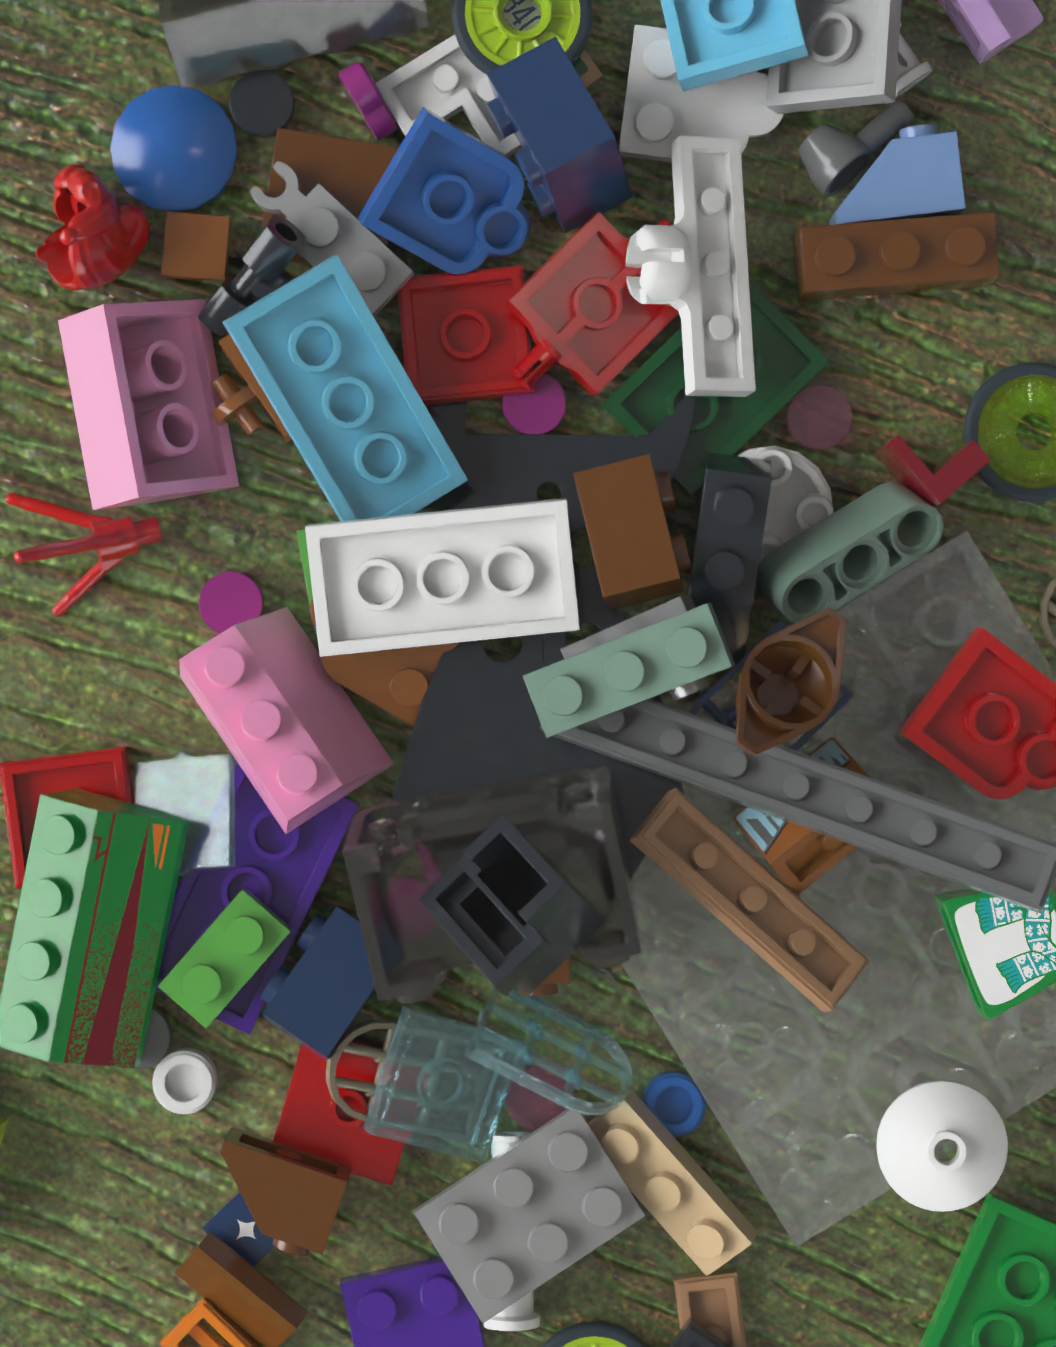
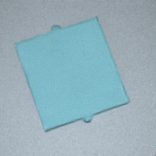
M179 752L176 755V759L136 762L135 805L190 819L179 875L190 877L194 870L235 867L234 756L231 754L192 757L188 753Z

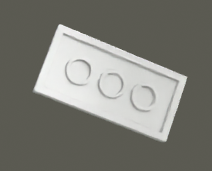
M566 498L309 524L305 526L320 657L580 630Z

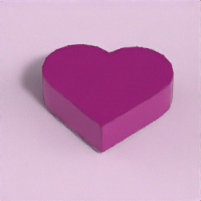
M357 61L338 73L343 87L377 141L397 130L396 126H398L396 119L363 63L359 64Z

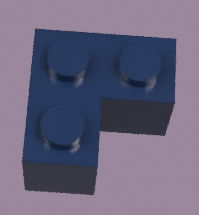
M556 36L487 73L495 99L487 102L486 106L503 138L514 133L523 149L517 151L515 157L528 180L526 187L543 218L554 213L562 229L567 233L584 224L592 215L598 212L602 214L632 198L616 138Z

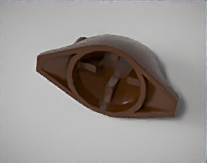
M828 607L778 631L755 646L741 669L737 688L736 744L754 756L810 731L828 717L837 702L840 692L847 626L845 618Z

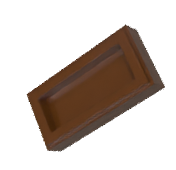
M211 1232L203 1238L174 1272L264 1347H279L300 1326L308 1314L306 1309Z

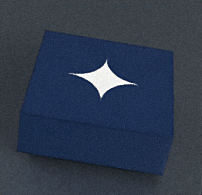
M240 1191L202 1227L207 1234L209 1232L214 1233L253 1267L275 1247L272 1243L274 1238L260 1233Z

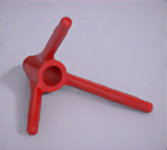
M9 493L6 496V502L9 505L92 529L93 535L33 546L17 550L14 553L15 561L17 563H24L97 549L99 561L53 606L52 613L57 617L63 616L107 572L123 562V557L138 554V547L162 541L156 517L132 522L130 516L113 520L112 517L92 515L16 493Z

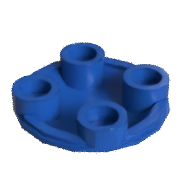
M179 85L150 89L131 101L115 123L110 145L114 172L130 196L149 208L170 212L197 209L205 203H212L219 199L225 191L226 183L233 174L238 152L234 127L220 104L200 90Z

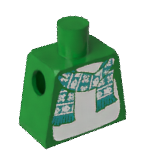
M1052 887L1042 914L971 888L934 895L976 1011L986 1020L1001 1015L1056 983V898Z

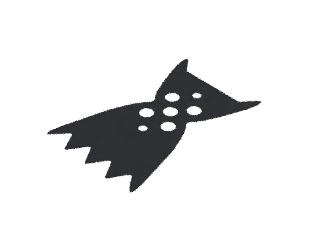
M685 396L674 407L675 413L670 416L668 414L650 434L639 435L636 438L633 435L454 434L447 428L431 406L425 405L468 481L435 500L439 511L539 501L537 499L538 488L544 483L552 482L561 489L560 499L566 498L571 538L576 531L586 527L573 473L650 454L655 473L667 470L670 482H672L689 437L695 413V397ZM573 560L579 624H593L603 631L625 621V617L618 609H608L602 595L596 566H582ZM569 631L522 636L523 645L520 653L508 662H497L489 658L483 650V640L459 642L455 648L443 653L421 702L379 841L372 873V886L374 889H377L385 883L419 844H423L428 849L443 876L465 855L464 851L503 814L558 869L573 849H579L586 857L609 899L612 902H617L646 856L629 841L630 838L669 790L677 788L684 795L682 783L554 736L546 738L545 733L540 729L541 723L535 707L530 701V694L523 675L564 660L560 649L565 647V640ZM660 695L649 698L662 703Z

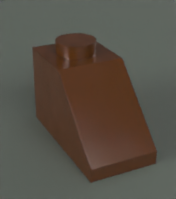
M231 1127L223 1142L220 1153L260 1233L274 1238L273 1245L284 1252L297 1256H308L310 1251L323 1255L352 1167Z

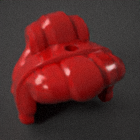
M67 165L54 178L55 191L53 197L55 215L64 225L46 238L44 245L37 248L35 255L40 262H46L50 276L62 288L71 291L96 290L118 279L135 264L149 239L150 225L147 216L140 208L134 205L119 207L112 191L106 189L98 175L88 170L84 165Z

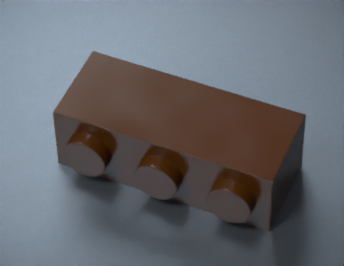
M995 212L800 227L793 237L798 301L988 287L999 278Z

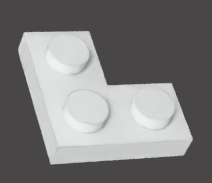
M455 35L376 83L405 137L423 107L445 120L463 110L480 139L508 157L522 149L514 133L503 138L486 106L487 102L495 99L488 77L465 56Z

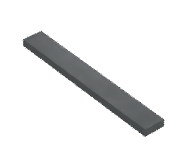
M646 699L553 735L556 738L1040 914L1043 912L1056 876L1055 843L780 745L752 756L736 744V729L651 699Z

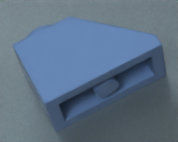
M936 124L916 125L899 130L900 138L890 141L829 220V225L960 215L966 209L957 131L939 133L938 125Z

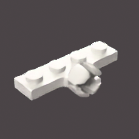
M679 136L671 143L675 207L674 225H644L631 236L627 247L626 267L642 268L641 277L626 276L627 286L630 294L641 304H668L678 310L682 325L686 396L746 397L755 392L756 387L740 138Z

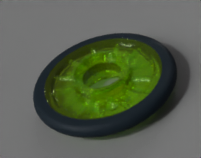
M1028 362L1013 365L997 372L978 389L967 409L964 421V444L974 440L991 459L977 474L989 487L1008 498L1024 502H1042L1056 499V366ZM1036 414L1048 422L1050 439L1048 444L1041 450H1029L1024 448L1018 441L1016 427L1025 415Z

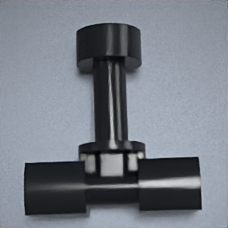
M273 214L242 258L246 264L237 275L228 273L204 305L198 316L200 321L220 337L224 338L229 335L222 323L223 321L290 282L293 275L284 269L299 251L306 238L305 235L287 219Z

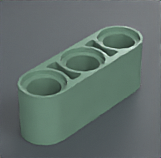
M888 481L878 485L766 555L758 566L757 590L786 619L794 624L828 607L836 611L936 547L942 537L944 527L942 515L933 505L899 481Z

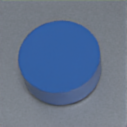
M668 1070L655 1075L647 1083L642 1094V1102L673 1137L683 1136L695 1130L705 1115L706 1099L704 1092L697 1080L683 1071Z

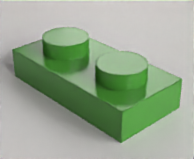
M244 887L158 987L202 1026L207 1028L293 929Z

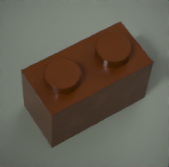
M650 454L573 473L602 595L608 609L613 610L684 592L680 573L692 570L683 532L670 535L665 511L675 509L677 506L668 471L655 473Z

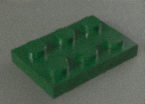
M750 279L749 290L756 391L746 397L694 396L695 413L689 437L673 480L690 497L703 485L707 452L734 455L829 363L827 358ZM682 327L602 404V407L635 438L639 435H648L653 432L668 414L671 416L675 413L674 407L686 396Z

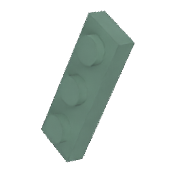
M707 603L523 675V679L546 738L732 667L735 663L712 603Z

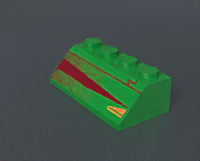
M78 788L40 794L0 998L1 1048L46 1062L134 1069L140 1067L190 819Z

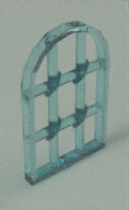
M493 986L484 1009L478 1015V1023L464 1054L465 1057L560 1106L584 1115H604L619 1107L631 1089L633 1072L628 1056L613 1038L592 1024L536 996L520 995L519 987L516 986L507 997L536 1011L534 1018L527 1017L526 1019L495 1003L500 992ZM492 1012L527 1030L528 1033L524 1042L515 1043L486 1028L485 1024L490 1013ZM546 1016L583 1035L582 1042L573 1043L542 1027L544 1017ZM480 1036L518 1055L515 1065L512 1066L477 1048ZM536 1038L538 1040L545 1039L576 1055L572 1068L569 1066L564 1068L531 1051ZM592 1041L607 1050L617 1065L589 1051ZM526 1063L528 1065L535 1064L565 1079L566 1084L563 1091L524 1072ZM584 1063L587 1065L592 1063L621 1078V1093L616 1095L579 1076ZM582 1088L607 1102H587L573 1097L572 1094L574 1089L581 1090Z

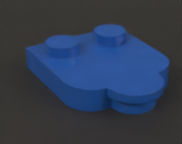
M425 107L421 109L358 216L361 225L452 274H464L475 270L484 262L487 256L500 258L514 254L525 244L531 229L529 213L520 202L524 192V180L521 171L515 163L504 153Z

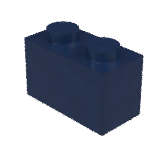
M338 907L335 908L328 919L319 913L315 916L297 943V946L305 950L301 959L292 972L281 966L260 996L263 1001L269 1004L263 1012V1018L325 1061H327L342 1035L355 1021L400 953V949Z

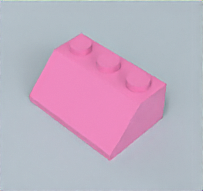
M205 299L102 304L58 320L93 510L142 505L239 486L228 423L218 426L211 416V413L224 401L212 386V382L219 377L211 330L198 318L206 304Z
M288 607L235 624L179 659L181 679L285 834L393 765V761L342 686L334 681L325 671L318 651Z

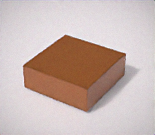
M166 211L161 276L163 278L222 283L228 274L232 219L225 216Z

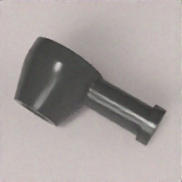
M895 98V102L887 103L886 109L854 136L827 123L819 126L803 141L798 150L810 180L825 197L836 194L859 174L870 159L871 154L898 133L899 130L910 127L915 121L914 116L903 101Z

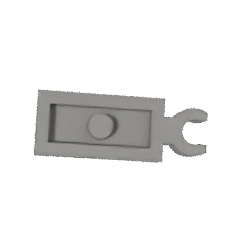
M277 161L273 168L286 181L284 193L279 197L271 198L266 196L261 189L254 186L250 190L253 199L264 211L285 215L286 219L305 235L306 238L297 253L312 267L317 266L333 255H338L373 317H375L414 275L413 271L365 226L361 225L359 220L319 183L305 197L300 192V183L295 172L287 164Z

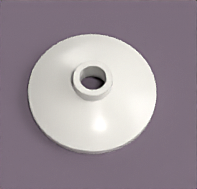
M934 1080L909 1088L892 1102L879 1125L876 1148L878 1162L883 1175L896 1193L917 1207L943 1212L968 1207L990 1192L999 1180L1005 1167L1008 1140L1000 1114L985 1096L968 1085L959 1082ZM943 1139H951L957 1145L955 1156L948 1161L937 1160L934 1156L936 1144Z

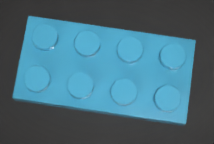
M333 255L222 322L340 521L414 514L468 481L338 255Z

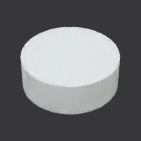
M193 1048L174 1050L167 1054L157 1065L152 1080L153 1091L159 1103L167 1110L177 1114L195 1113L210 1102L217 1090L218 1072L210 1057L200 1050Z

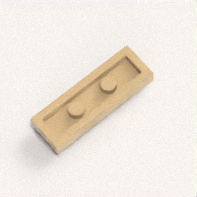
M630 1090L588 1123V1126L626 1186L706 1276L753 1243L758 1231L633 1090Z

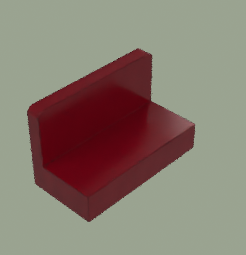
M896 436L884 443L874 452L876 457L897 481L907 485L933 506L945 501L991 460L974 440L952 450L931 470L926 467L900 436Z

